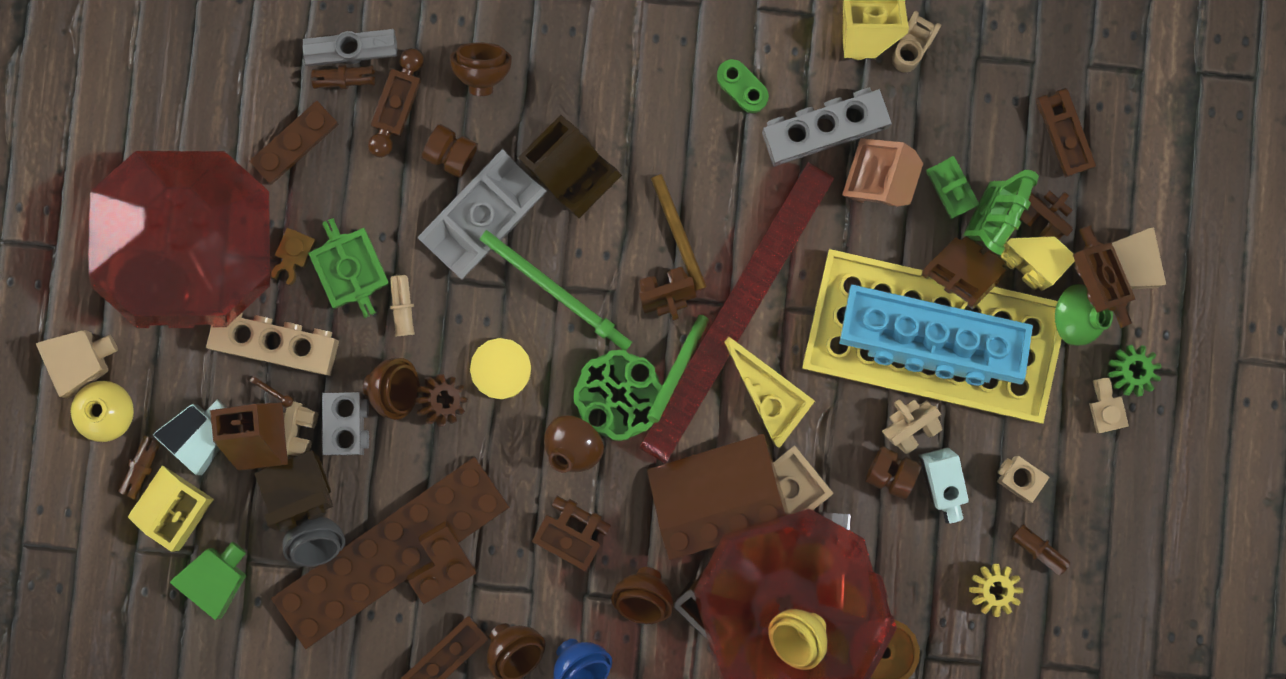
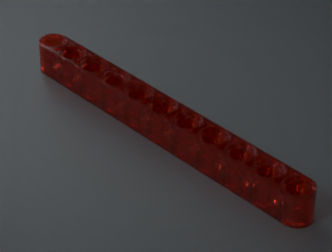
M807 163L685 369L659 422L652 425L639 449L664 464L667 463L730 356L724 342L728 337H731L736 342L739 341L835 177L813 164Z

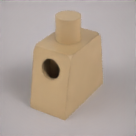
M1154 227L1112 243L1131 289H1155L1166 285Z
M86 330L36 343L59 397L62 398L72 397L84 386L106 374L108 367L104 357L118 351L111 335L96 341L93 334Z

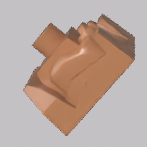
M860 138L842 196L860 203L868 201L896 207L910 205L923 162L916 150L903 142Z

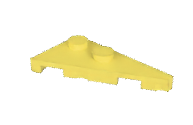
M728 337L724 343L773 443L780 448L815 400L731 337Z

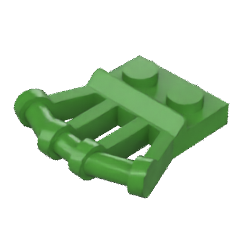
M1023 170L1006 181H990L979 202L980 205L977 206L963 236H967L973 241H983L991 251L1001 255L1005 250L1004 244L1014 229H1019L1021 225L1019 219L1023 211L1028 210L1031 204L1029 198L1032 188L1037 185L1038 174L1032 170Z

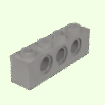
M865 88L853 93L854 98L843 101L841 97L825 102L824 108L814 111L813 107H808L797 111L794 118L785 120L784 117H778L768 121L767 127L763 128L762 135L773 167L888 129L892 123L880 89L871 91V88ZM850 109H856L861 113L862 120L857 123L848 120L846 112ZM820 119H828L833 124V130L823 132L818 128L817 122ZM793 128L801 129L805 139L800 142H794L789 138L788 131Z

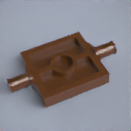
M1091 225L1080 229L1079 232L1086 247L1084 250L1073 254V257L1075 259L1076 271L1083 278L1088 290L1087 296L1090 303L1095 307L1097 313L1105 310L1114 311L1120 328L1132 324L1133 322L1125 306H1127L1128 302L1135 300V296L1112 242L1107 244L1098 242Z

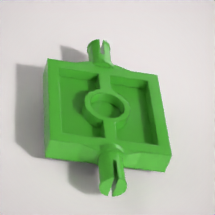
M334 218L329 219L330 226L327 221L322 223L329 240L322 247L308 252L332 308L336 309L347 303L358 302L363 317H370L376 311L371 304L369 296L376 290L389 285L390 282L366 229L362 228L350 234H340Z

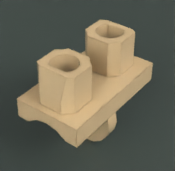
M899 399L894 402L898 411L889 417L893 424L882 432L892 444L905 454H909L919 445L913 437L915 432L922 429L929 438L942 431V426L938 419L941 413L928 400L918 405L916 400L905 405Z
M293 402L291 407L286 408V413L283 412L288 458H293L310 451L311 440L298 438L301 426L315 428L319 415L318 412L306 408L305 404Z

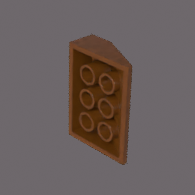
M765 434L647 469L658 523L669 560L792 523Z

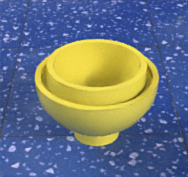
M95 381L87 384L78 391L71 405V418L75 428L84 437L96 442H108L122 436L129 428L134 414L133 403L127 391L120 385L110 381ZM99 404L102 407V413L96 417L93 415L92 409L95 405Z
M788 609L777 614L771 620L768 632L769 639L774 651L785 663L796 669L809 670L816 667L822 661L827 652L826 623L820 615L799 609Z

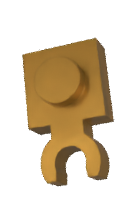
M287 227L275 256L283 260L281 264L273 268L271 277L277 280L280 272L286 270L289 273L286 284L293 285L296 280V265L303 268L306 267L310 258L308 252L313 251L317 240Z

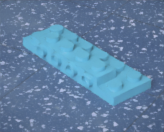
M851 284L839 344L868 350V356L874 357V361L880 365H891L893 362L905 364V369L911 372H921L923 369L935 371V375L943 379L953 378L954 375L964 377L968 384L974 386L983 385L984 382L989 383L991 378L1022 385L1026 377L1033 325Z

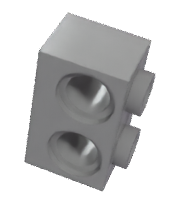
M322 393L323 455H364V448H369V431L364 430V418L369 416V401L364 399L363 393ZM345 400H350L354 406V411L349 417H342L339 413V406ZM344 431H350L354 436V442L349 448H343L339 443V437Z

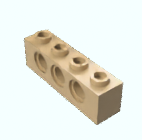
M225 309L224 314L214 312L206 345L207 349L331 376L339 344L338 340L331 338L332 332L314 328L313 334L302 331V325L284 322V326L280 327L272 325L273 319L257 315L254 316V320L242 318V312ZM242 327H248L251 332L249 340L245 343H240L237 339V333ZM278 333L281 343L278 348L270 350L267 346V339L271 334ZM302 340H308L311 345L310 352L306 356H299L296 351L298 343Z

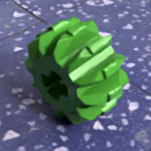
M1133 345L1126 346V353L1122 350H1117L1115 355L1118 360H1110L1108 363L1111 367L1116 368V371L1108 373L1109 378H1118V381L1113 385L1114 389H1119L1124 385L1123 395L1129 396L1134 391L1136 397L1143 396V388L1148 392L1153 391L1154 386L1151 381L1158 382L1161 379L1159 375L1153 373L1154 370L1161 369L1162 366L1160 363L1152 364L1151 361L1155 359L1156 354L1152 352L1145 356L1146 346L1143 345L1139 346L1137 351ZM1136 365V370L1140 371V375L1132 377L1133 372L1129 370V367Z

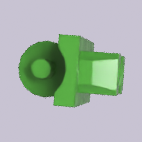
M954 156L926 170L951 219L980 205Z

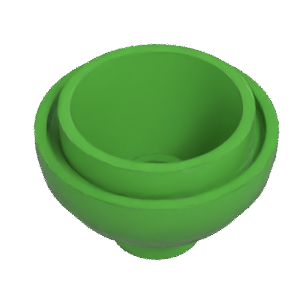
M1075 284L1068 287L1060 296L1055 309V323L1060 337L1067 344L1075 346L1090 344L1104 330L1108 329L1113 321L1112 311L1096 312L1095 307L1088 299L1086 285Z

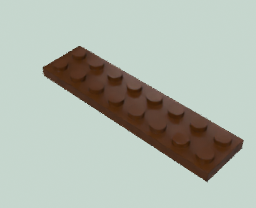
M473 457L345 546L334 559L316 566L273 596L271 600L303 647L308 649L407 580L409 574L432 561L419 542L418 537L445 521L460 543L506 511L510 506L477 458Z

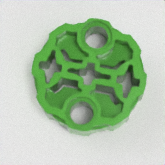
M611 350L605 355L591 359L581 369L577 386L574 388V404L577 406L582 420L590 425L589 415L591 412L597 409L604 411L607 416L606 422L599 427L591 426L600 435L611 438L612 441H626L642 432H647L655 424L649 420L647 424L640 422L632 427L636 419L634 412L636 410L642 412L648 407L652 408L663 385H661L655 372V367L647 359L630 354L626 350ZM606 365L602 372L604 379L601 382L596 379L587 384L592 376L590 369L598 370ZM610 365L615 368L614 376L621 381L619 385L610 378ZM638 365H643L649 370V377L643 382L635 381L631 376L633 368ZM609 384L618 391L625 389L624 396L632 407H628L621 401L612 402L614 396L606 385ZM601 388L608 397L605 399L599 392H588V389ZM633 393L640 400L649 399L650 402L638 404L630 395ZM619 406L629 415L628 426L623 424L624 416L617 410Z

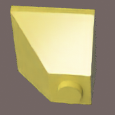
M843 0L844 58L855 60L876 58L908 33L909 26L905 0Z

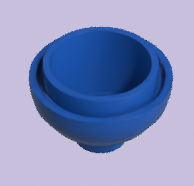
M576 639L566 640L557 648L556 654L558 659L554 665L553 679H606L612 667V657L600 645L591 642L579 643Z

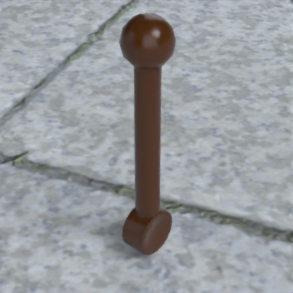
M252 375L249 381L280 400L284 407L288 408L293 405L291 396L282 395Z

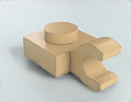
M1110 378L1093 380L1098 401L1089 403L1096 433L1128 427L1129 424L1122 396L1112 397Z

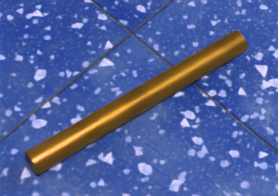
M657 175L651 178V181L690 277L692 276L695 291H700L707 287L663 175Z

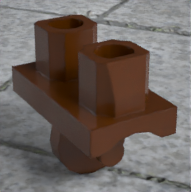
M1049 190L1044 196L1052 204L1051 207H1048L1031 192L1029 198L1031 204L1028 210L1023 211L1020 219L1028 226H1031L1042 215L1049 223L1040 232L1039 235L1041 237H1056L1059 240L1063 235L1068 236L1073 231V227L1061 218L1056 211L1059 210L1066 217L1073 211L1064 203L1069 195L1063 192L1058 198Z
M682 267L667 272L670 283L660 287L655 276L640 280L641 293H639L644 314L657 310L659 316L670 313L674 321L679 319L677 310L688 307L686 300L697 297L692 276L688 277Z

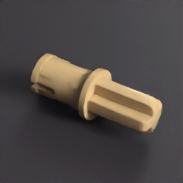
M406 275L392 276L390 284L393 306H390V309H393L395 337L415 335L411 308L414 307V304H411L408 277Z

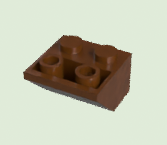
M261 403L210 410L213 442L237 470L288 465L282 403Z

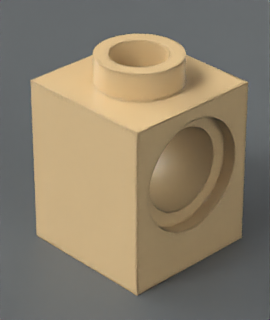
M1014 456L1012 460L1007 458L997 472L1001 475L997 482L1027 503H1033L1050 478L1020 456ZM1018 469L1024 470L1028 477L1026 484L1022 487L1016 485L1013 479L1014 473Z

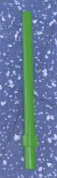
M488 230L483 233L479 240L594 327L596 334L603 339L607 337L622 350H627L630 347L632 341L614 328L615 324L606 317L604 319L599 317Z

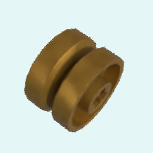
M879 618L867 622L856 631L850 643V659L854 670L862 679H908L913 675L919 663L920 647L915 634L907 625L895 619ZM886 646L890 649L889 658L883 659L879 656V649Z

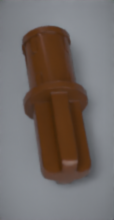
M1022 524L1011 538V540L1033 555V560L1037 558L1057 575L1063 574L1070 565L1068 559L1048 544L1049 540L1046 539L1044 541L1027 528L1025 524Z

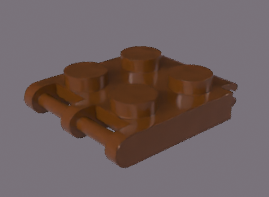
M967 236L962 240L955 237L924 268L921 276L926 279L930 277L938 284L944 286V291L949 294L953 292L968 302L967 306L974 309L1004 278L1007 270L1004 268L1006 261L989 250L983 255L981 250L984 247Z

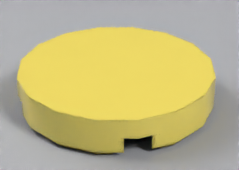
M503 338L489 340L478 347L471 359L470 365L472 381L478 390L490 398L501 400L519 394L528 384L532 369L529 356L522 346L512 340Z

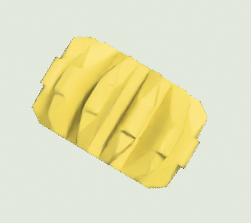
M993 564L992 574L987 567H981V573L984 578L982 579L977 575L972 577L973 581L979 583V587L969 588V592L979 593V596L975 597L972 603L974 605L983 603L981 612L987 614L992 607L994 617L1000 616L1001 607L1006 614L1012 613L1008 603L1011 602L1012 604L1019 605L1020 600L1013 596L1014 593H1023V588L1013 586L1019 582L1020 577L1015 575L1009 578L1012 569L1007 566L1000 573L999 564ZM994 582H997V586L1003 588L1002 594L997 593L998 598L989 592L990 586L995 587Z

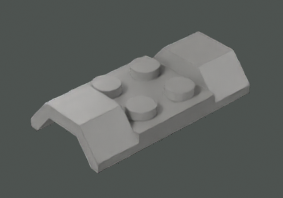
M502 149L417 238L463 280L492 251L490 247L479 240L483 233L488 230L499 240H502L547 191L525 173Z

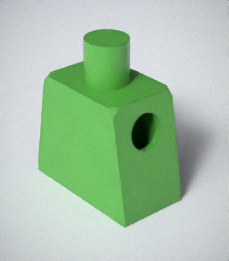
M231 542L222 554L214 548H208L175 576L170 583L214 620L221 619L246 577V574L236 567L245 556L246 551L234 542Z

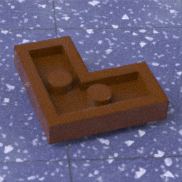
M444 521L418 537L419 542L432 561L409 574L407 579L424 605L477 572Z

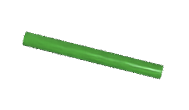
M698 315L647 416L650 421L654 423L659 422L709 322L706 316Z

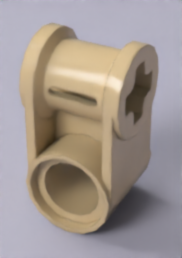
M914 11L908 22V33L901 38L892 55V64L898 71L903 73L911 72L917 67L941 27L939 23L933 24L923 19L917 11ZM900 51H911L915 60L905 61L902 59Z

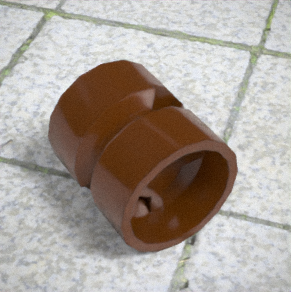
M438 124L430 135L421 158L436 166L443 163L446 172L460 179L469 168L476 154L478 143L465 136L456 139L454 131L442 124Z
M881 446L872 462L865 482L879 489L886 486L890 494L906 500L914 487L922 464L907 457L901 460L898 457V453ZM889 469L895 470L893 475L888 473Z

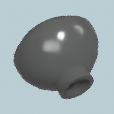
M323 516L314 520H308L307 517L297 521V526L288 530L283 538V554L285 558L291 563L306 567L318 566L331 561L345 545V537L340 526Z

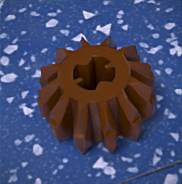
M438 374L435 380L432 377H427L425 379L426 386L417 387L416 390L422 397L415 398L413 402L415 404H422L423 408L419 409L417 414L419 416L427 414V424H433L436 421L438 427H443L447 421L450 424L457 422L456 414H464L465 410L459 404L467 402L468 399L459 395L464 390L463 385L454 387L455 377L452 376L446 380L444 374ZM437 397L444 398L445 404L437 403Z

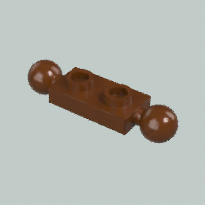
M409 48L401 53L399 58L400 66L402 67L401 72L392 68L390 70L371 122V127L379 130L368 142V149L375 157L382 158L387 156L392 150L390 135L393 134L401 137L421 83L420 78L412 76L414 72L421 69L424 63L423 55L417 49Z

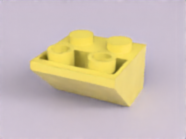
M1056 237L1010 238L1004 244L1005 250L1000 256L1001 259L1006 261L1005 265L1010 269L1017 268L1024 275L1022 280L1034 290L1039 288L1041 291L1054 285L1075 262L1074 253Z
M162 465L128 515V518L147 536L171 552L180 551L214 499Z

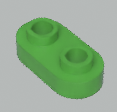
M730 59L724 61L719 66L717 71L718 84L744 111L757 113L765 108L769 98L768 90L743 63ZM729 70H735L738 73V77L730 79L726 73ZM751 91L757 92L759 99L756 101L750 100L748 93Z

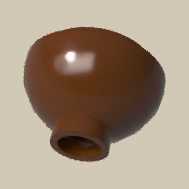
M476 42L460 46L451 54L450 63L457 78L469 86L470 94L487 96L493 93V86L501 82L510 71L512 56L499 45Z
M391 358L383 361L371 374L365 377L363 392L369 398L373 408L381 416L399 420L406 417L415 406L413 401L419 396L416 389L420 386L416 369L407 359Z
M560 416L555 418L549 424L544 435L545 450L549 457V463L553 469L561 473L590 470L600 461L604 453V445L599 433L589 423L578 417Z
M642 567L638 569L636 574L629 575L617 583L612 592L611 602L617 611L628 620L641 624H655L670 617L673 609V598L669 588L661 580V573L654 568Z
M507 623L498 625L489 635L491 644L487 652L488 668L496 679H520L536 668L543 657L546 646L544 638L531 627L522 625L510 626Z

